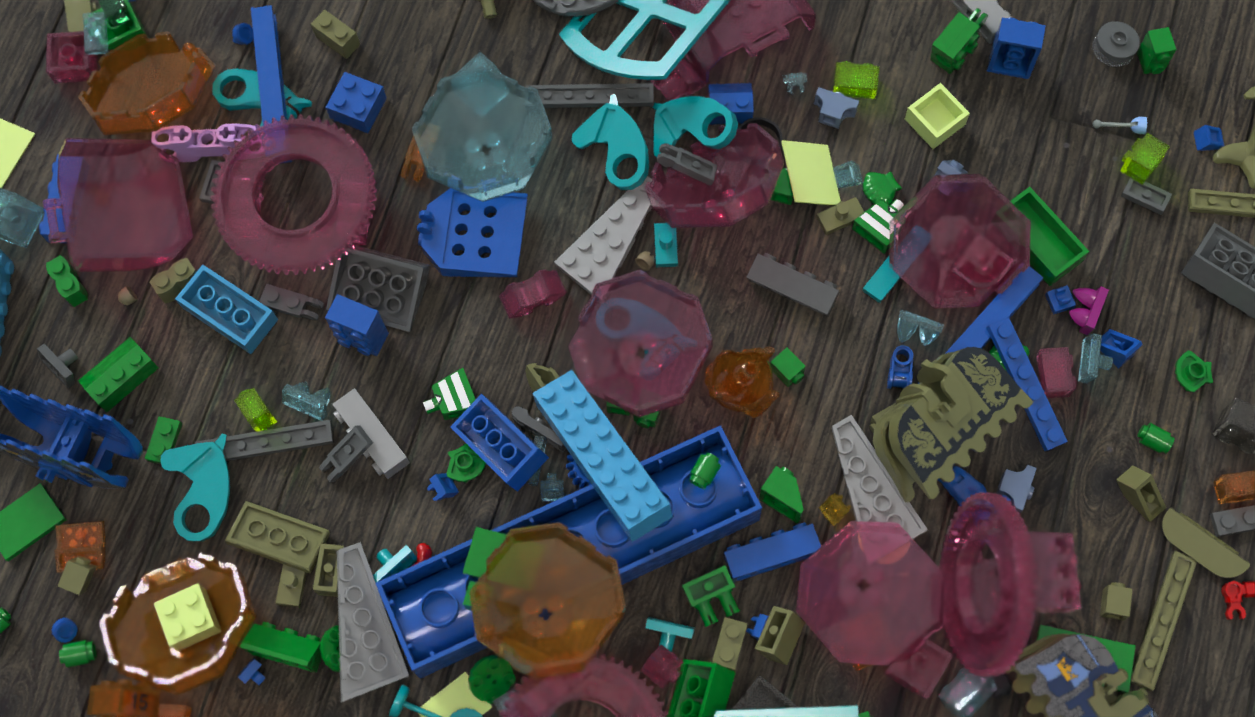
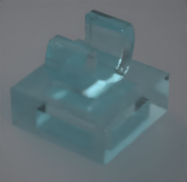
M807 73L783 74V83L788 84L787 91L789 94H792V87L794 85L799 86L800 93L804 92L802 82H807Z
M547 473V481H540L542 501H556L565 497L563 480H557V473Z

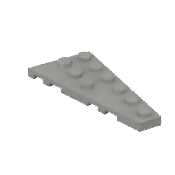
M647 176L642 185L633 190H627L554 262L555 266L600 303H603L608 288L614 282L615 274L625 261L638 230H641L647 213L651 211L661 192L660 185Z
M850 415L833 425L831 429L867 566L869 567L924 534L928 529L910 502L903 500L894 481L876 455L875 449L853 416Z
M361 542L337 551L341 702L409 676Z

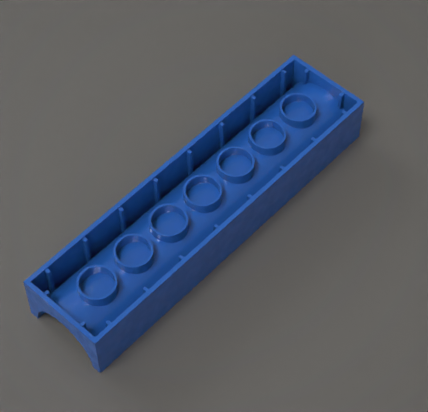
M721 425L639 462L669 502L673 517L633 542L592 484L491 530L546 546L533 593L463 574L472 539L375 583L412 671L421 679L502 641V639L505 640L760 521L762 506ZM711 453L719 458L718 463H720L721 468L711 485L707 486L704 490L689 481L691 477L690 472L701 454ZM470 581L494 588L496 595L489 616L466 610L463 606Z

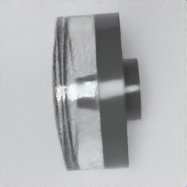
M1113 21L1104 24L1093 40L1092 47L1094 54L1101 62L1109 66L1119 67L1128 64L1139 48L1140 40L1137 32L1131 26L1123 22Z

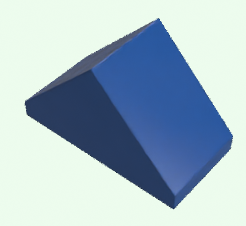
M1111 329L1094 343L1118 369L1133 357L1143 345L1140 340Z

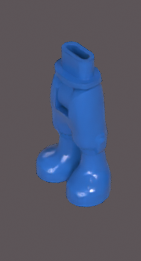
M953 464L954 480L949 483L941 479L937 481L942 483L961 508L969 510L976 519L977 527L983 531L1005 510L1011 499L1006 495H1001L997 498L991 496L982 483L978 482L962 468ZM975 499L979 500L988 510L978 505Z

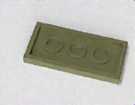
M245 501L225 542L234 547L311 574L318 559L320 543H326L330 531Z

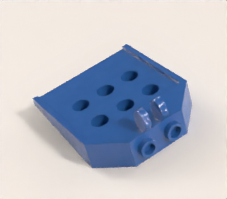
M451 187L429 203L427 210L419 212V218L422 219V223L417 225V231L420 232L418 244L422 247L424 255L442 276L517 277L528 194ZM464 210L470 211L467 215H461V212ZM489 213H496L494 217H486ZM461 230L467 231L464 235H458V232ZM486 233H493L489 238L483 237ZM459 250L464 251L460 256L454 255ZM483 253H490V256L487 258L480 257Z

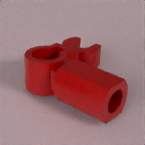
M1231 581L1222 586V595L1225 597V603H1228V608L1225 611L1227 620L1233 619V610L1239 613V619L1246 617V611L1240 602H1242V595L1244 598L1255 597V581L1242 582V585L1237 581Z

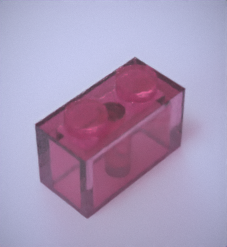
M1068 347L1040 349L1036 358L1040 384L1046 397H1070L1074 389H1076L1077 383L1076 377L1072 376L1073 356L1069 354Z

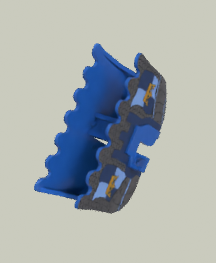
M0 386V400L18 421L33 431L40 433L44 439L43 444L32 446L13 437L0 434V451L39 469L36 477L40 480L45 479L50 483L57 476L65 480L69 478L72 481L89 487L96 486L110 489L126 487L129 481L126 476L109 475L105 472L112 468L114 454L138 460L143 452L140 441L117 420L108 415L101 417L86 409H78L68 404L63 406L51 399L45 401L36 395L30 394L27 396L18 390L12 389L10 391ZM93 432L104 437L90 465L83 462L87 454L91 433Z

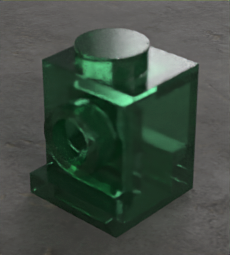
M98 0L106 17L114 27L122 25L129 20L126 14L128 7L124 0Z

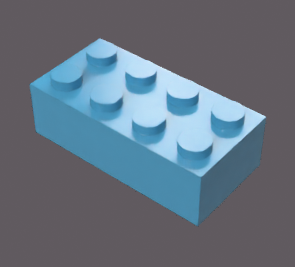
M205 265L199 268L175 298L184 310L249 354L253 353L278 321V318L271 309Z

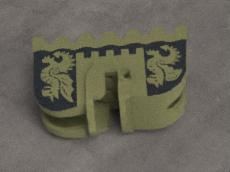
M966 347L956 352L943 354L932 363L926 359L921 363L922 369L917 375L919 384H909L906 386L896 400L897 404L878 419L873 434L875 452L905 502H910L915 496L912 487L914 482L919 485L929 499L936 498L939 494L937 480L941 479L947 483L954 480L953 464L963 468L969 466V449L978 453L983 452L986 448L985 434L992 438L1000 436V419L1006 423H1012L1017 418L1014 410L1015 405L1026 409L1033 404L1032 399L1017 385L1004 367L989 352L977 347Z

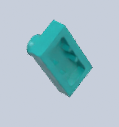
M654 223L656 267H677L676 223Z
M407 545L394 556L387 549H383L376 556L383 566L373 575V578L377 583L401 572L417 562V556Z
M648 617L645 627L662 632L658 649L669 652L673 650L676 635L692 639L695 629L694 627Z

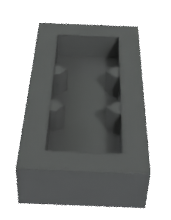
M45 344L37 348L40 360L67 388L75 384L74 376L67 366L78 359L74 351L68 349L57 357Z

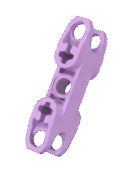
M223 124L218 129L191 130L183 125L169 126L156 129L152 132L151 138L152 144L160 148L161 158L167 161L194 162L198 161L201 157L228 156L232 160H248L259 158L266 154L265 142L259 138V128L249 124ZM247 131L255 132L253 137L245 136L244 133ZM160 134H167L169 140L157 142V137ZM260 144L261 149L258 152H251L249 149L250 145ZM170 149L175 151L173 155H166L165 151Z

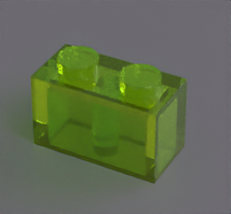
M849 61L836 62L833 92H840L850 97L875 99L878 87L879 66L869 63L852 64Z
M1147 133L1142 140L1140 138L1136 140L1131 148L1133 151L1128 150L1121 160L1124 164L1120 171L1143 185L1161 163L1170 146Z
M254 387L242 391L238 398L234 400L256 432L266 430L277 423V420Z

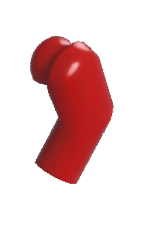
M420 543L416 547L417 562L410 567L432 557V550L429 545Z

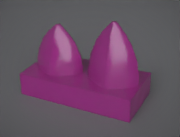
M1102 286L1097 290L1090 288L1073 289L1075 297L1088 307V309L1076 308L1069 311L1074 322L1081 327L1079 332L1088 335L1095 329L1109 289Z

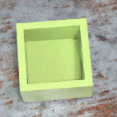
M940 83L908 107L905 120L934 149L965 126L970 113Z
M199 583L154 603L168 645L177 652L222 632L207 590Z

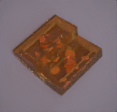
M104 521L55 526L57 573L63 572L68 560L77 558V556L91 560V564L97 566L96 569H104Z

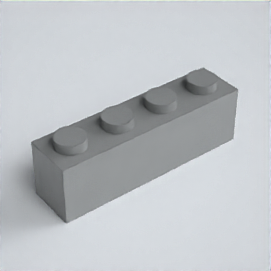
M950 0L967 18L976 8L981 10L979 17L983 13L988 15L986 22L979 29V33L989 44L994 41L1002 17L1011 18V15L1000 7L997 0Z
M355 388L332 404L336 409L333 414L340 424L345 422L349 427L346 430L347 433L354 426L360 425L372 440L373 444L363 455L366 458L371 456L375 462L372 466L379 476L384 474L389 479L410 464L405 454Z

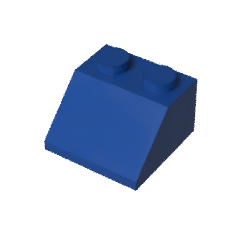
M751 83L709 84V98L716 100L736 115L738 124L753 118V91ZM717 116L710 124H726L725 117Z

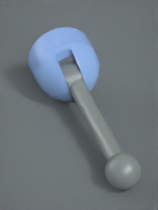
M1136 117L1131 123L1094 120L1092 125L1094 128H1099L1100 126L1130 127L1136 134H1146L1147 117Z

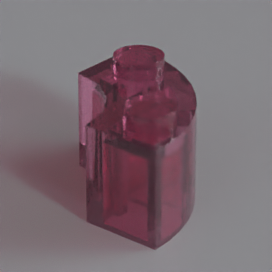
M543 269L525 281L507 285L506 290L499 297L509 319L531 314L533 313L532 310L539 305L547 307L567 292L556 270L546 271Z

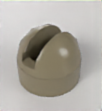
M648 251L642 252L635 259L636 264L645 271H649L655 262L654 256H650L651 253Z
M125 286L118 293V300L124 305H130L138 300L136 294L129 286Z

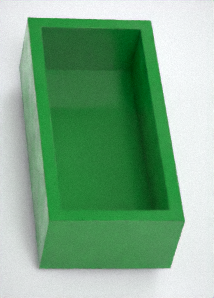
M1028 187L997 210L992 219V223L1035 271L1044 277V281L1049 286H1052L1081 264L1089 253V250L1031 187Z

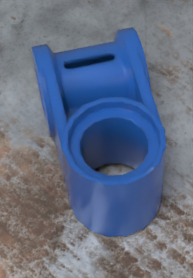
M899 346L892 354L887 389L892 387L905 388L912 384L913 352L908 346ZM902 354L906 356L907 361L900 362L896 356Z

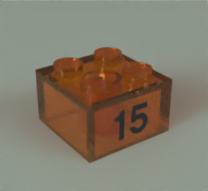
M120 679L117 680V684L114 681H101V685L90 686L87 715L97 717H158L161 689L151 688L150 683H136V685H132V680Z

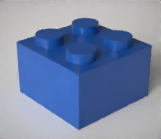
M344 72L326 105V110L330 119L369 133L387 97L383 86Z

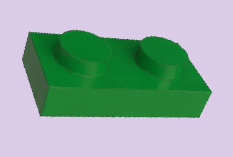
M158 417L145 456L147 461L161 464L160 459L164 451L175 448L182 427L181 421Z

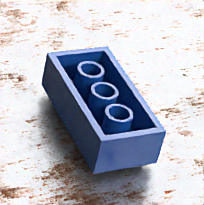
M480 394L451 426L517 492L549 458L483 394Z

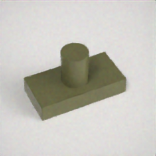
M854 197L817 213L816 218L825 235H828L853 224L854 220L864 213V210L857 197Z
M283 564L276 598L277 605L301 607L307 572Z

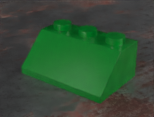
M129 337L79 379L78 382L96 403L108 412L159 367Z
M262 622V625L254 623L240 643L239 647L250 655L317 673L322 659L320 651L321 638L307 634L306 638L297 636V631L285 628L284 632L276 630V625Z
M683 659L667 717H714L716 710H725L736 672L717 663Z

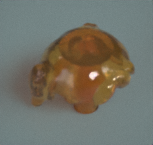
M768 346L764 349H744L742 352H734L733 350L722 351L705 370V385L709 389V396L725 409L743 412L754 418L760 416L780 396L778 391L773 390L772 368L768 361L773 356L775 349Z

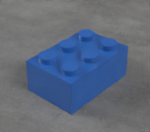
M1002 17L990 50L987 72L1029 79L1042 49L1046 25Z
M339 294L336 295L325 316L329 328L333 331V335L340 345L347 348L353 346L357 348L358 352L366 356H370V354L378 356L389 334L378 310Z

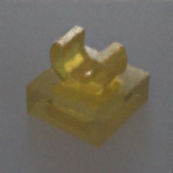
M836 493L829 496L819 507L833 526L839 523L849 513L851 508L850 505L846 506L843 503V496H838Z

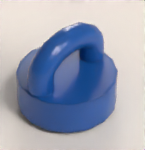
M241 23L233 28L234 43L245 45L253 41V28L249 24Z
M61 618L52 626V635L59 642H70L77 635V625L69 618Z

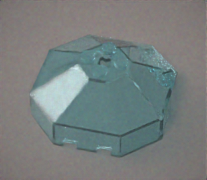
M484 66L441 78L437 84L434 96H430L424 106L421 118L412 127L413 136L427 178L482 202L525 189L552 140L551 125L538 90L531 86L528 88L521 86L517 80L503 74L501 76L493 74L489 68ZM483 146L492 149L488 155L480 153L483 150Z

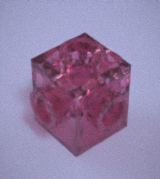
M660 645L650 655L640 671L663 689L669 682L674 684L681 675L679 668L684 662L663 645Z

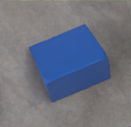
M1204 125L1194 131L1197 150H1217L1224 146L1220 128Z

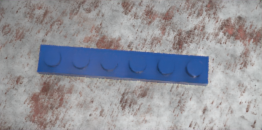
M1008 317L986 327L1006 371L1033 401V404L1026 408L1025 411L1044 451L1068 442L1010 318Z

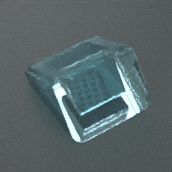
M853 160L833 168L837 188L863 184L859 165Z

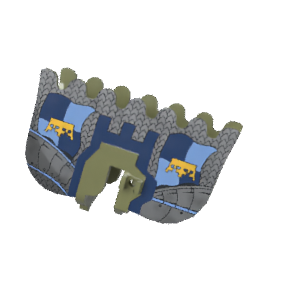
M1082 634L1048 635L1023 650L997 662V667L1001 672L1009 673L1014 671L1016 673V679L1012 682L1013 691L1020 694L1024 692L1030 694V699L1026 703V710L1031 714L1042 712L1044 717H1159L1148 705V693L1144 687L1121 694L1118 697L1113 694L1117 690L1116 687L1128 679V673L1125 669L1117 667L1106 647L1095 638Z

